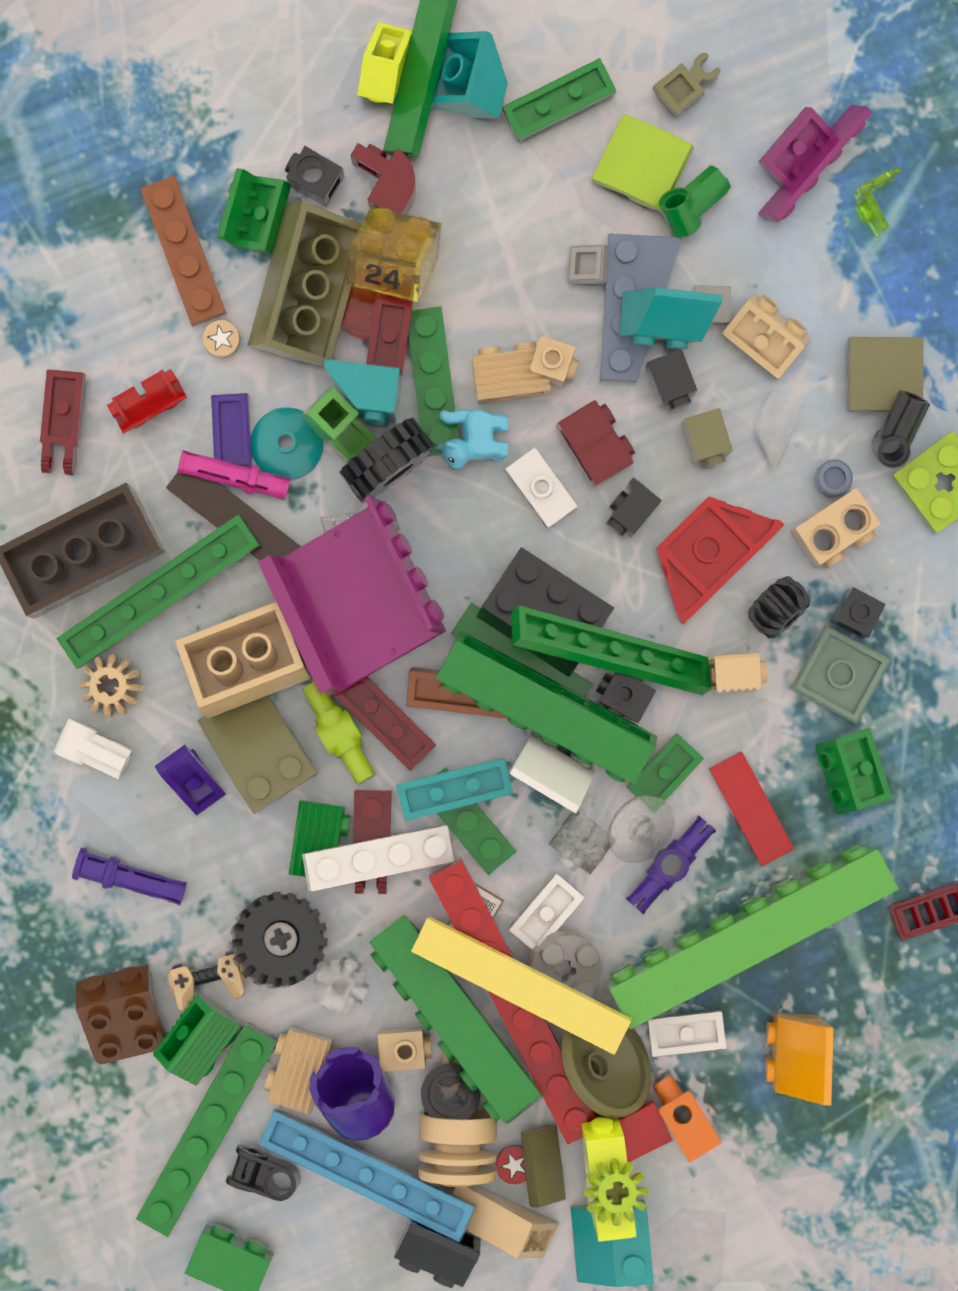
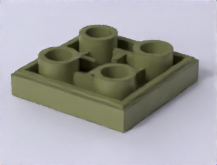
M849 337L848 412H889L899 390L908 391L923 398L924 337Z

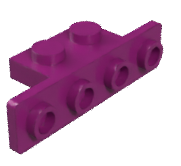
M851 105L831 128L812 107H805L758 161L781 186L759 211L758 214L762 219L779 222L793 212L796 201L803 193L811 190L817 184L820 173L827 165L832 164L840 157L842 148L850 138L855 137L864 129L865 121L872 114L868 106Z

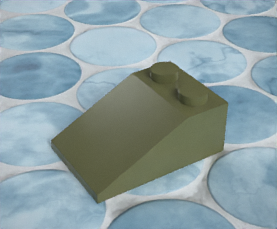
M269 695L207 719L203 716L197 720L253 814L260 812L319 773Z

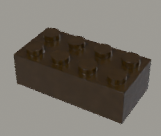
M124 483L1 545L0 565L25 615L35 619L165 553V550L133 487L128 483Z

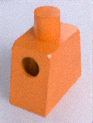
M672 1074L653 1085V1088L664 1104L658 1111L689 1163L722 1143L691 1091L689 1090L683 1094ZM679 1106H685L691 1115V1119L686 1123H680L674 1113L675 1109Z

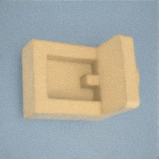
M541 336L530 365V371L550 378V385L563 388L565 379L573 381L579 360L573 358L575 346Z

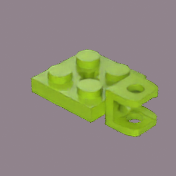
M952 430L892 475L936 534L958 519V436ZM942 472L945 476L950 473L953 475L954 480L951 482L953 489L950 492H947L946 489L938 491L934 485L938 482L936 477L938 473Z

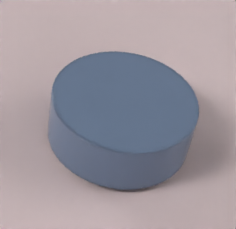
M833 459L824 462L818 467L814 481L820 493L828 497H838L847 492L851 487L853 474L845 462Z

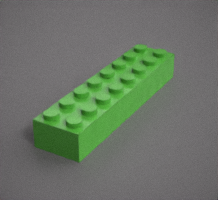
M859 843L854 844L839 852L841 859L833 863H827L824 860L806 870L808 876L803 879L794 880L793 877L773 887L776 893L766 898L757 895L741 904L743 910L736 914L729 915L728 912H724L708 921L709 928L701 932H696L695 929H692L676 937L677 944L667 950L659 946L642 956L644 962L634 967L627 963L611 971L609 974L612 978L605 982L621 1013L632 1018L629 1024L630 1030L899 890L879 850L865 845L860 846Z

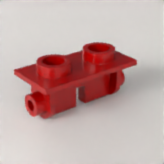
M162 369L140 382L146 391L141 396L133 386L111 398L113 402L109 403L107 407L112 416L116 418L123 434L133 428L142 426L147 420L165 410L174 408L179 402L187 398L179 380L171 369L166 372Z

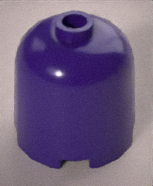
M358 1047L340 1048L325 1056L326 1062L319 1068L317 1073L313 1072L310 1077L309 1090L315 1105L329 1125L343 1138L352 1141H362L379 1135L389 1126L394 1116L395 1097L378 1059L375 1056L362 1052Z

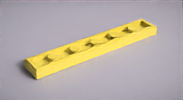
M430 916L426 919L411 951L615 1055L632 1018Z

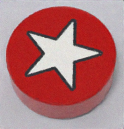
M510 1145L503 1148L496 1159V1171L499 1177L508 1184L516 1185L526 1181L523 1149L519 1145Z

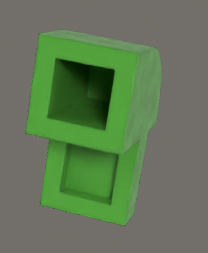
M328 387L302 414L313 431L322 440H326L347 462L355 457L360 450L366 448L370 442L377 439L357 418L359 413L334 387Z

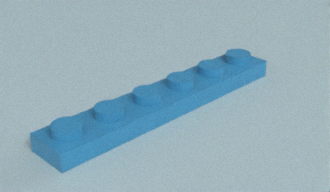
M274 1110L259 1143L260 1146L457 1242L462 1241L477 1207L280 1110Z

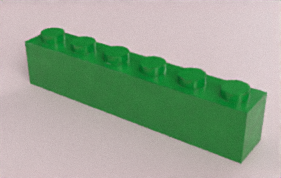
M460 631L436 676V679L441 681V685L446 690L454 694H461L462 692L475 699L474 703L488 712L498 711L507 716V720L515 727L523 730L529 728L541 734L540 738L547 744L554 747L561 745L569 749L579 761L588 765L593 763L606 769L607 775L619 782L627 780L635 784L656 748L657 735Z
M403 915L369 942L375 950L370 954L383 972L389 968L397 981L392 985L405 1001L411 998L419 1008L415 1016L427 1031L434 1028L442 1040L437 1045L449 1061L456 1058L464 1070L460 1073V1076L473 1092L478 1088L487 1099L482 1105L495 1122L502 1119L504 1123L510 1124L544 1097L543 1093L452 973L411 952L420 931L409 917Z

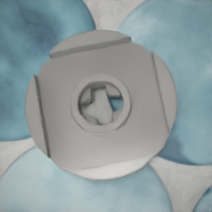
M558 931L546 936L547 940L542 942L539 947L536 945L532 949L527 960V966L589 997L593 996L594 988L597 986L601 975V960L597 949L584 937L571 931ZM568 960L572 969L566 976L561 977L558 972H555L556 967H562L564 961Z

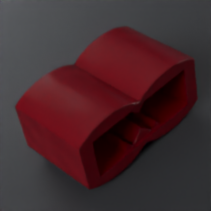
M596 400L562 419L556 425L594 488L634 463L631 456L635 454L625 435L618 437L614 431L612 424L616 423V420L606 404L600 406Z

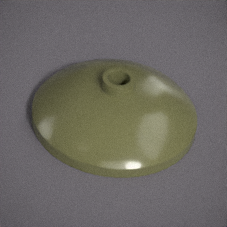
M628 1027L615 1055L564 1030L562 1062L567 1079L577 1096L593 1111L609 1118L626 1117L639 1110L645 1103L650 1091L651 1068L647 1051L635 1029L630 1030Z

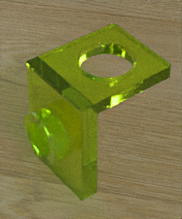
M899 166L861 185L854 194L859 203L856 205V209L864 224H870L876 237L883 235L889 228V224L877 204L872 191L895 180L901 172Z

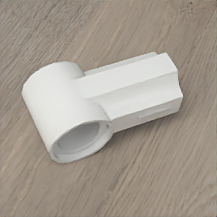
M68 718L53 752L80 765L85 763L114 778L120 779L130 762L133 750L99 735V731L86 724Z

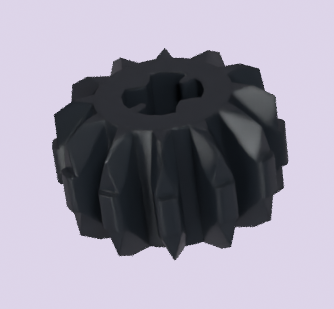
M790 576L778 579L773 585H770L753 602L748 611V618L761 634L763 633L768 639L780 636L786 629L788 630L805 613V610L810 605V596L798 581H795Z

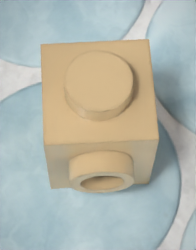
M423 1027L379 1030L378 1032L379 1060L383 1072L425 1069L426 1058H433L431 1036H424Z

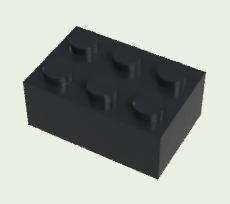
M521 547L476 617L512 640L511 612L518 605L600 628L603 627L614 607ZM526 649L568 677L579 664L575 661Z

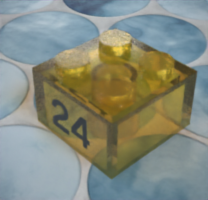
M371 206L349 247L347 285L418 302L439 257L442 223L430 221L423 217L393 212L387 208Z

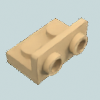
M753 294L721 334L779 379L811 338L806 335L808 331L800 322L793 318L787 320L778 312V305L765 295L759 297Z

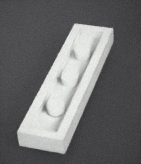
M448 825L302 854L308 891H316L454 862Z

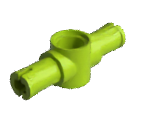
M314 681L305 686L302 691L317 716L315 719L317 726L314 728L329 754H335L337 759H342L357 785L374 777L376 774L360 747L362 745L360 738L363 736L348 710H343L341 706H337L330 695L320 694Z

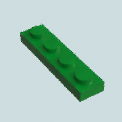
M442 306L412 310L408 336L420 427L436 447L448 440L459 439L457 423L446 424L439 417L440 412L443 410L448 412L455 411ZM435 448L429 457L439 456L442 453Z

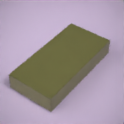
M545 1125L520 1132L530 1207L539 1208L565 1200L566 1195L557 1126Z

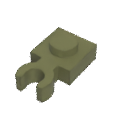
M706 52L696 57L691 70L688 71L683 63H681L653 86L652 90L674 117H677L704 95L705 91L700 86L701 83H712L720 74L721 70L719 67L710 73L702 71L701 65L709 57Z

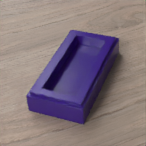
M248 393L211 395L214 458L240 466L251 467L252 454Z

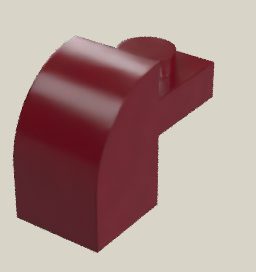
M357 143L350 155L352 164L379 179L367 198L369 207L401 225L416 195L415 173L410 160L402 151L396 149L389 161L386 159L387 154L380 148L372 144H368L366 148Z

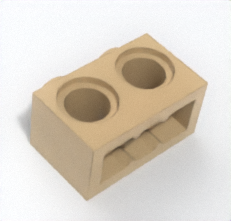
M855 488L790 532L814 568L824 563L828 569L846 557L842 550L854 543L857 548H860L875 538L876 535L873 530L880 526L881 523L859 490ZM849 511L857 513L861 518V527L857 531L850 530L844 523V516ZM821 531L829 535L831 546L828 551H821L814 545L813 538L816 532Z

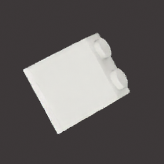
M531 734L508 773L576 813L595 772L588 769L590 765L576 759L573 756V752L568 757L558 751V747L544 742L540 735L537 738Z

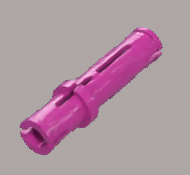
M182 450L177 473L192 475L244 489L246 494L252 495L253 492L281 500H285L290 483V477L258 470L259 466L251 465L249 468Z

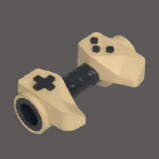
M233 950L227 951L225 956L220 957L218 965L205 969L191 971L189 966H183L181 963L172 966L171 971L168 972V980L179 1010L185 1011V1008L189 1007V1002L193 1001L195 996V986L202 985L203 983L206 984L222 979L233 999H238L245 994L243 980L246 978L240 973L242 968L239 964L235 966L232 958L235 957Z

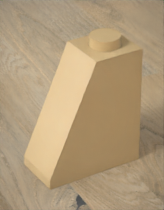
M479 1185L452 1187L449 1193L477 1206L467 1231L516 1259L545 1256L559 1225L558 1222Z

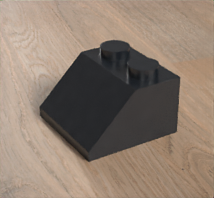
M408 1218L396 1246L394 1258L400 1260L398 1264L408 1271L419 1273L421 1269L433 1274V1280L443 1286L453 1288L454 1284L463 1287L479 1259L481 1238L465 1232L462 1241L457 1242Z

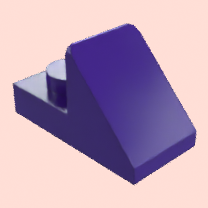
M185 744L155 765L162 779L196 816L226 795L194 749L189 750Z

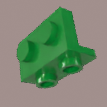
M237 168L229 187L225 211L219 223L218 238L236 249L272 255L291 184L281 179L255 176L245 169Z

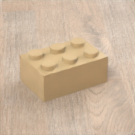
M277 602L175 641L198 708L207 719L311 679L304 659Z

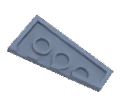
M608 234L607 247H609L607 284H605L600 381L637 382L648 346L632 344L633 338L619 336L623 292L653 287L666 288L682 237Z

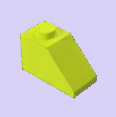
M377 22L363 55L358 96L366 97L376 103L387 102L393 104L398 92L413 30Z

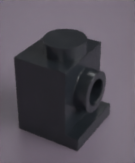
M634 477L627 485L631 490L629 495L622 491L609 506L614 513L605 523L620 537H623L626 533L632 538L662 501Z

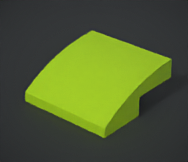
M623 114L591 179L597 185L627 195L632 202L662 212L659 207V200L663 194L674 189L694 147L692 144L667 131Z

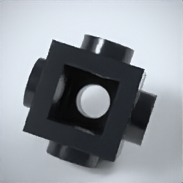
M606 672L596 692L601 694L598 702L604 705V708L623 718L626 717L635 723H639L657 690L644 684L642 679L616 672L610 675ZM620 688H626L629 691V699L627 701L619 699L618 691Z

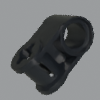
M237 1145L236 1153L238 1156L232 1174L227 1175L225 1180L228 1185L275 1201L287 1200L294 1194L301 1179L300 1172L294 1164L270 1156L256 1148ZM248 1162H249V1167H248L247 1173H246V1175H245V1171H246V1168H247V1165H248ZM279 1172L285 1173L290 1178L291 1187L286 1190L277 1188L273 1182V1175Z

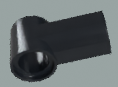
M899 390L882 428L873 437V449L880 462L886 467H901L910 457V446L930 406L927 400L916 394ZM889 441H899V448L895 452L889 454L882 452L883 447Z

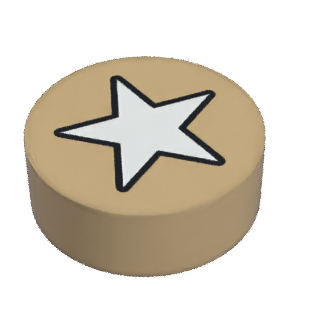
M217 320L205 328L203 344L212 356L228 358L237 352L240 346V334L232 323L225 320Z

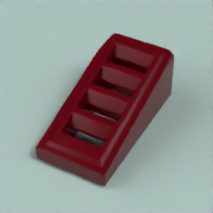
M957 880L888 906L901 941L958 923V911L952 912L946 896L953 894L958 907ZM937 898L944 914L940 918H938L932 900ZM924 904L930 922H923L917 905ZM909 908L916 927L909 929L903 910Z

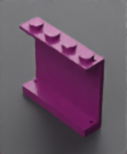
M371 496L364 498L368 505L367 508L283 558L269 555L258 562L320 694L336 695L446 632L441 621L444 618V613L439 604L434 599L431 600L425 588L428 586L425 574L418 566L415 567L410 557L412 548L406 537L398 533L393 523L396 521L393 509L386 501L383 502Z

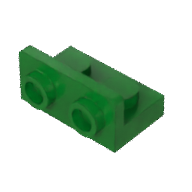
M870 728L816 744L818 763L824 772L829 788V798L837 814L858 811L892 799Z

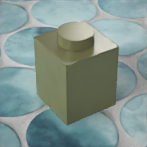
M720 408L684 418L681 424L694 465L703 463L705 468H709L726 462L725 456L729 455L733 449Z

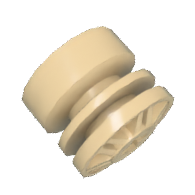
M476 1109L469 1119L464 1120L430 1117L426 1110L419 1113V1139L435 1144V1147L421 1150L418 1153V1159L427 1163L420 1165L418 1168V1178L420 1180L448 1187H469L487 1184L496 1180V1168L486 1164L496 1162L497 1153L480 1148V1145L497 1140V1122L492 1119L486 1110Z

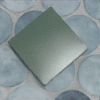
M826 624L790 689L847 721L857 724L891 659Z

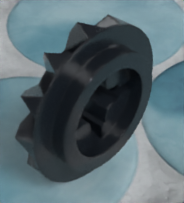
M443 1064L426 1075L420 1091L422 1106L430 1117L464 1120L469 1119L476 1111L480 1102V1090L477 1088L473 1092L460 1076V1073L464 1070L461 1065ZM460 1081L461 1083L458 1085L456 1095L463 1104L449 1101L440 1107L439 1105L442 1103L444 1093L437 1084L439 1083L441 1086L449 1088Z

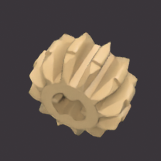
M109 655L107 666L101 657H96L94 662L98 670L95 671L93 668L85 666L83 671L91 679L90 681L80 680L78 683L80 687L90 689L89 692L81 696V700L87 702L95 699L90 708V711L93 713H97L104 705L103 713L105 717H112L114 706L120 715L126 714L127 708L124 701L134 706L138 703V700L130 695L131 691L141 692L143 690L142 685L131 683V680L141 675L140 672L134 670L126 673L131 665V661L124 659L118 666L117 655ZM107 677L111 680H118L119 688L114 687L117 690L114 695L111 692L103 691V684L107 685L104 682Z

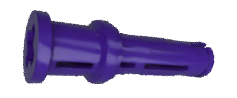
M81 847L72 872L73 880L83 878L101 883L104 889H112L113 886L166 900L177 905H181L187 882L173 880L120 864V860L114 856L108 859L90 854L87 848Z

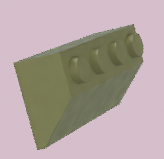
M305 202L286 205L247 346L279 357L324 366L325 359L332 360L368 226Z

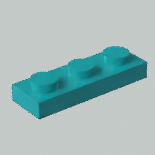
M505 758L396 785L405 821L514 794Z

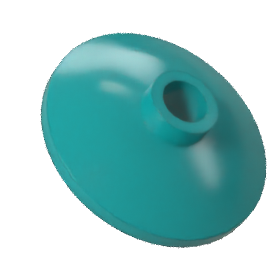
M289 407L278 408L265 414L256 423L251 434V454L255 463L262 471L290 477V480H296L304 477L316 467L322 456L323 440L305 421L302 415L303 411ZM283 436H289L293 442L291 447L283 449L279 446V440Z

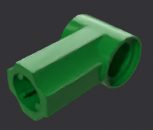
M710 165L686 187L669 190L660 198L659 207L674 237H686L696 232L702 223L700 216L731 189L728 179L718 168Z

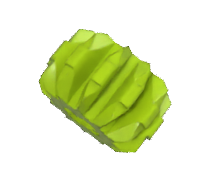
M612 1158L610 1161L611 1171L609 1172L603 1163L598 1162L596 1164V1168L601 1174L599 1179L590 1173L586 1175V1180L595 1184V1188L583 1189L582 1195L585 1197H596V1199L588 1203L586 1208L589 1212H593L602 1207L597 1218L599 1222L604 1223L611 1212L613 1225L620 1226L621 1213H624L625 1217L630 1222L635 1221V1215L630 1208L635 1206L641 1211L645 1210L646 1205L636 1200L637 1196L649 1195V1189L635 1186L645 1179L642 1172L636 1173L629 1178L633 1171V1163L627 1161L621 1172H619V1161L617 1158ZM613 1182H619L618 1186L622 1189L625 1188V1194L618 1196V1202H612L613 1198L609 1195L606 1196V1190L613 1189Z

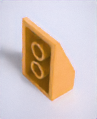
M773 1013V1022H767L766 1044L772 1045L771 1060L766 1059L765 1082H771V1088L776 1093L821 1105H831L833 1027L817 1014Z

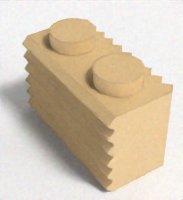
M536 342L514 345V351L500 352V347L483 348L478 350L479 356H472L478 404L550 394V378L530 371V365L537 347Z
M759 653L717 655L708 658L711 689L709 691L712 694L758 691L762 684L768 681L766 661H760Z
M294 1026L289 1028L287 1034L280 1033L274 1052L275 1055L281 1056L277 1070L270 1068L264 1090L270 1092L267 1102L311 1114L314 1101L309 1090L310 1077L313 1072L317 1073L319 1068L326 1062L325 1056L330 1052L333 1038Z

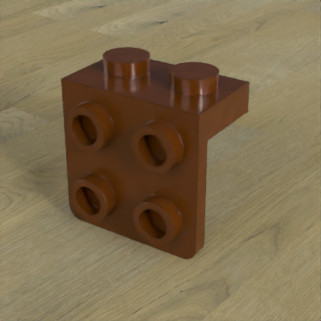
M148 964L138 967H127L118 972L102 976H91L76 982V1011L93 1057L98 1064H106L154 1052V1050L158 1049V1044L162 1043L166 1035L153 1001L152 973Z

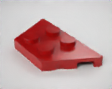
M710 496L705 499L656 547L657 556L679 622L683 625L785 524L780 520L753 513L751 510L729 505Z

